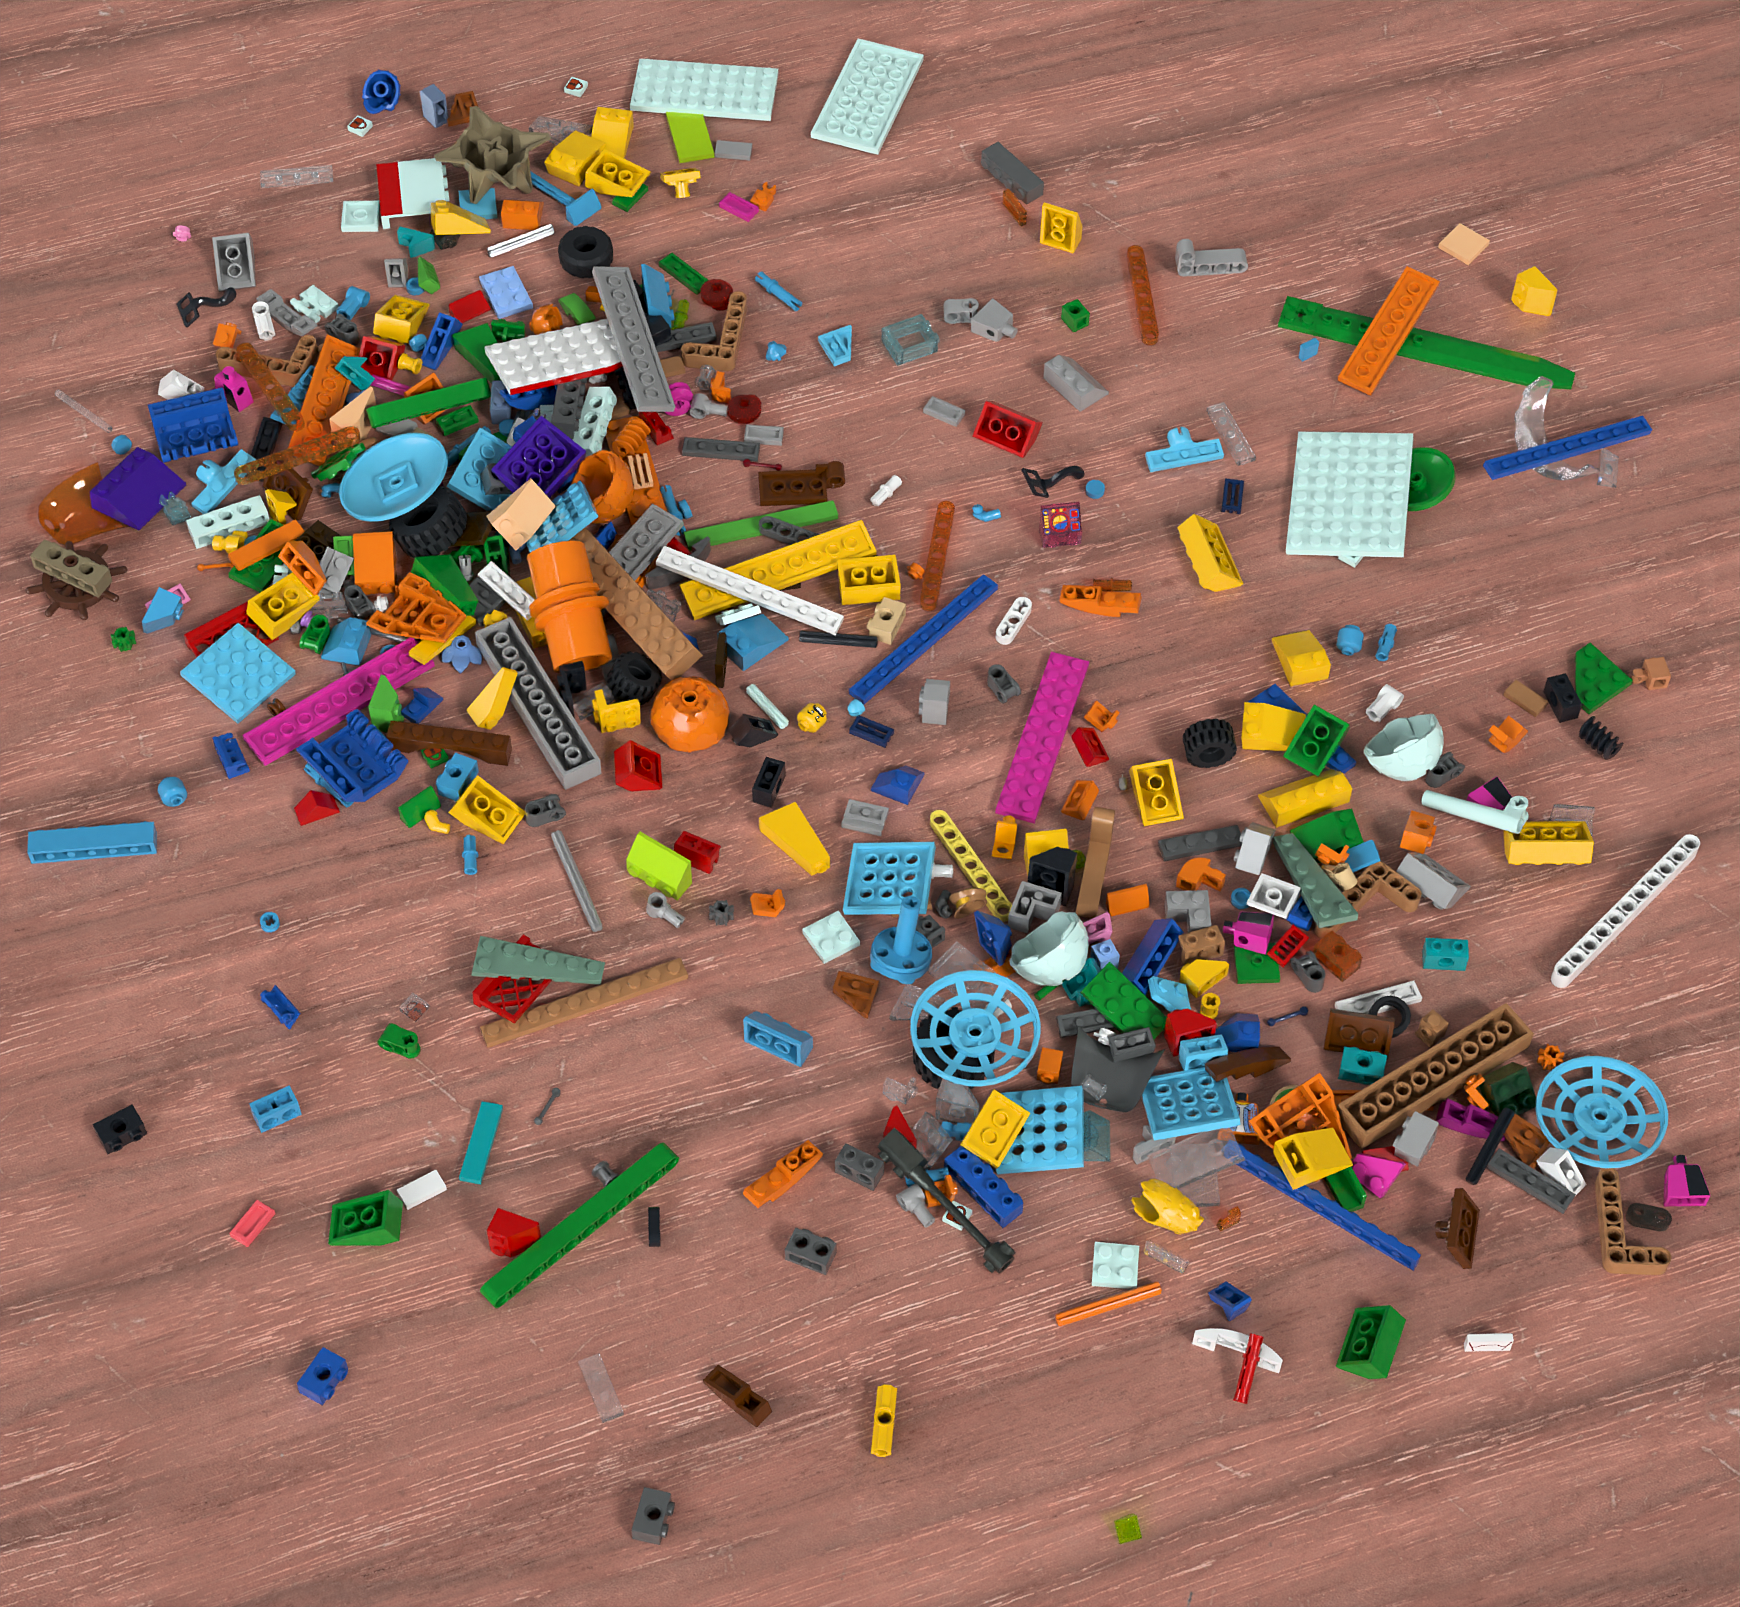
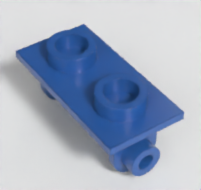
M608 522L605 525H601L594 536L607 550L613 543L617 532L612 522Z
M276 985L269 992L267 990L263 991L260 994L261 1001L271 1008L281 1024H285L288 1029H291L301 1013Z

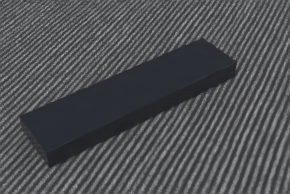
M263 417L251 456L256 459L257 463L245 475V479L264 482L283 423Z

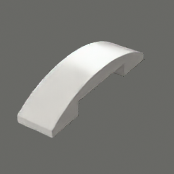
M1201 1329L1195 1331L1192 1344L1214 1351L1216 1344L1245 1353L1249 1336L1227 1329ZM1262 1343L1259 1354L1261 1358L1257 1366L1279 1373L1283 1360L1271 1348Z

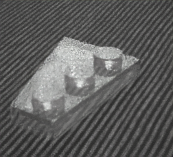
M538 116L529 126V132L549 133L551 139L548 141L556 145L575 130L589 136L593 129V125Z

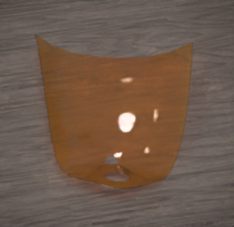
M98 462L78 471L61 482L39 505L38 517L40 524L62 545H65L67 541H72L75 544L108 531L129 527L92 508L90 491L102 480ZM44 520H49L53 524L54 529H50ZM59 523H64L65 527L62 529Z

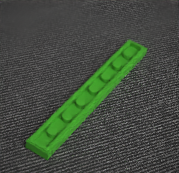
M832 500L685 531L684 538L688 550H692L694 544L707 536L710 538V546L761 536L763 534L759 532V520L764 516H771L795 526L803 527L838 519V512ZM764 523L762 527L765 529H770L773 527V525L770 523Z

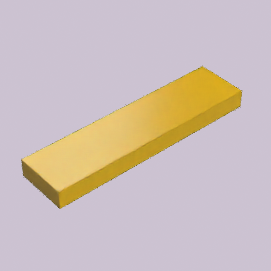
M466 616L465 620L446 643L422 640L409 650V656L425 665L452 644L455 637L463 635L476 625V619L472 616Z

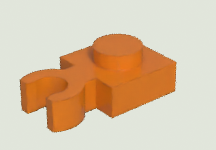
M768 182L763 183L762 190H756L750 203L758 206L760 210L767 211L774 200L776 185L769 189Z

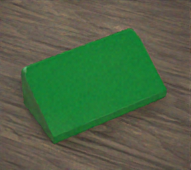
M429 786L398 807L400 820L408 828H411L425 818L427 811L439 809L441 803L433 787Z

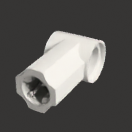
M262 301L256 302L252 306V312L259 338L265 341L271 340L275 336L269 306Z
M1386 684L1380 690L1375 701L1366 709V714L1373 722H1380L1391 709L1395 710L1401 704L1404 695Z

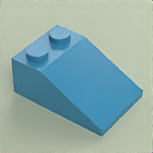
M764 614L733 622L719 631L726 632L727 656L742 671H745L789 640V637Z

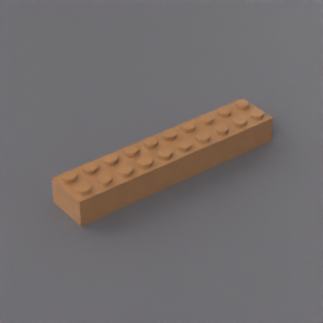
M586 527L569 540L581 541L585 544L593 580L600 587L597 596H605L609 600V605L605 607L606 610L671 681L682 676L703 656Z
M1505 1003L1338 1104L1337 1111L1340 1115L1341 1126L1359 1148L1363 1149L1404 1124L1408 1116L1412 1117L1415 1111L1422 1113L1466 1085L1465 1081L1474 1074L1477 1076L1479 1073L1484 1075L1528 1048L1534 1033L1512 1008Z

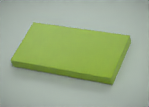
M665 113L679 163L714 158V151L703 114Z

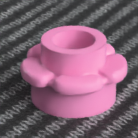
M177 226L173 236L178 241H187V239L191 238L190 229L186 226Z

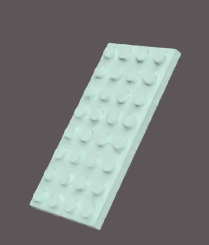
M858 38L811 131V138L878 155L919 71L924 55Z
M639 59L630 111L703 114V116L771 121L778 69Z

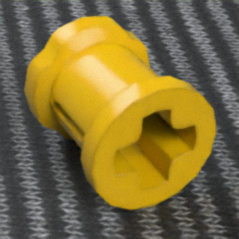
M403 353L399 358L398 368L412 371L416 375L422 368V359H415Z
M1214 993L1203 995L1200 1014L1215 1019L1218 1016V1008L1220 1006L1219 996Z

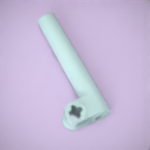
M1426 790L1422 797L1423 806L1516 834L1521 832L1523 825L1529 818L1526 811L1528 799L1524 796L1512 797L1504 810Z

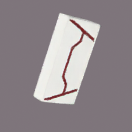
M1468 1334L1464 1342L1465 1352L1510 1351L1514 1341L1513 1334Z

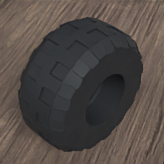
M576 227L573 230H569L560 239L558 245L559 261L562 268L572 276L583 279L593 278V267H610L613 261L611 239L604 231L596 227Z

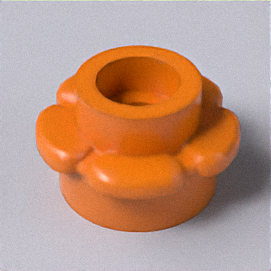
M913 562L910 566H907L909 577L914 580L923 578L922 575L925 573V570L920 565Z

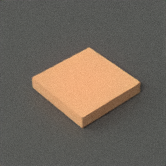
M1459 223L1439 243L1438 248L1469 265L1489 245L1490 240Z

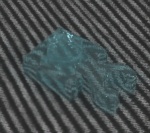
M169 492V499L160 495L159 502L164 506L163 512L172 525L190 519L191 514L182 501H175V494L173 492Z

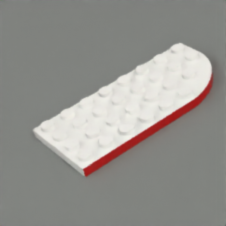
M607 319L485 346L487 357L510 395L609 373L623 366Z

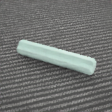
M751 684L746 688V693L780 729H784L789 725V720L755 684Z

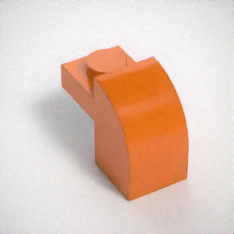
M1508 715L1499 728L1493 724L1488 730L1493 734L1488 741L1500 751L1506 753L1521 741L1528 730Z
M1194 858L1187 861L1177 875L1176 887L1184 891H1196L1202 883L1217 891H1221L1226 874L1218 869L1211 868L1210 859Z

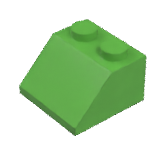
M381 675L368 708L371 723L381 732L387 733L390 721L404 722V716L401 714L402 705L399 704L397 693L386 676Z

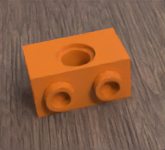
M1411 810L1400 848L1424 854L1426 847H1431L1437 826L1433 825L1435 817Z

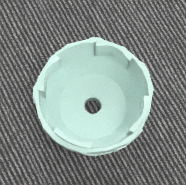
M1434 714L1397 718L1387 723L1383 730L1366 744L1364 754L1369 763L1379 773L1400 781L1416 780L1425 775L1426 770H1432L1437 765L1440 755H1442L1444 746L1442 726H1440Z
M1061 911L1054 913L1047 922L1037 927L1025 938L1016 941L1012 947V956L1009 960L1011 967L1024 979L1040 986H1058L1063 983L1062 980H1070L1082 970L1086 963L1089 946L1086 927H1084L1083 922L1075 912Z

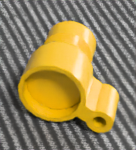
M233 531L232 535H228L226 538L215 535L212 541L213 550L222 551L224 549L229 554L244 546L248 533L246 531Z

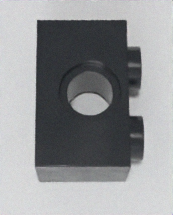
M1567 674L1548 677L1543 692L1559 723L1577 719L1582 703Z
M770 757L765 758L752 788L753 803L772 808L786 776L785 762Z
M133 1104L92 1124L107 1155L117 1152L123 1146L136 1142L147 1135L144 1123Z

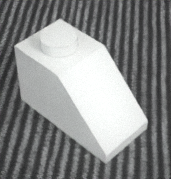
M1550 1147L1536 1160L1546 1177L1576 1195L1587 1185L1568 1150Z

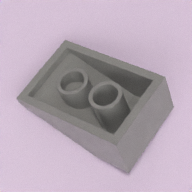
M242 233L212 237L219 292L226 291L229 287L234 289L256 287L253 240L250 234Z

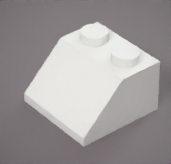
M1261 873L1246 905L1287 919L1299 899L1301 887Z

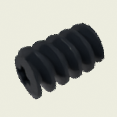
M1592 716L1581 726L1579 737L1585 739L1586 744H1591L1592 749H1597L1599 755L1603 754L1605 760L1611 759L1620 751L1624 743L1617 744L1619 741L1618 736L1611 739L1613 732L1610 731L1606 734L1607 727L1604 726L1600 729L1601 721L1594 724L1596 717Z

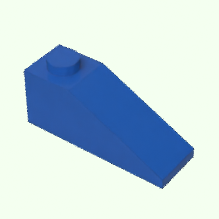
M439 312L421 356L422 366L437 370L454 344L452 334L460 332L463 324L459 320Z

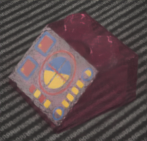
M1079 502L1041 505L1039 533L1043 548L1081 544L1082 525Z

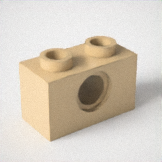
M884 597L881 604L878 603L875 608L874 618L869 619L867 629H869V636H876L878 641L891 645L906 616V604Z

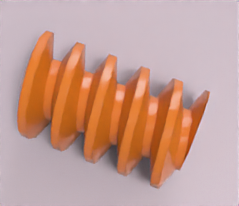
M632 416L631 420H629L615 441H613V451L621 457L633 456L647 438V435L650 434V428L642 419Z

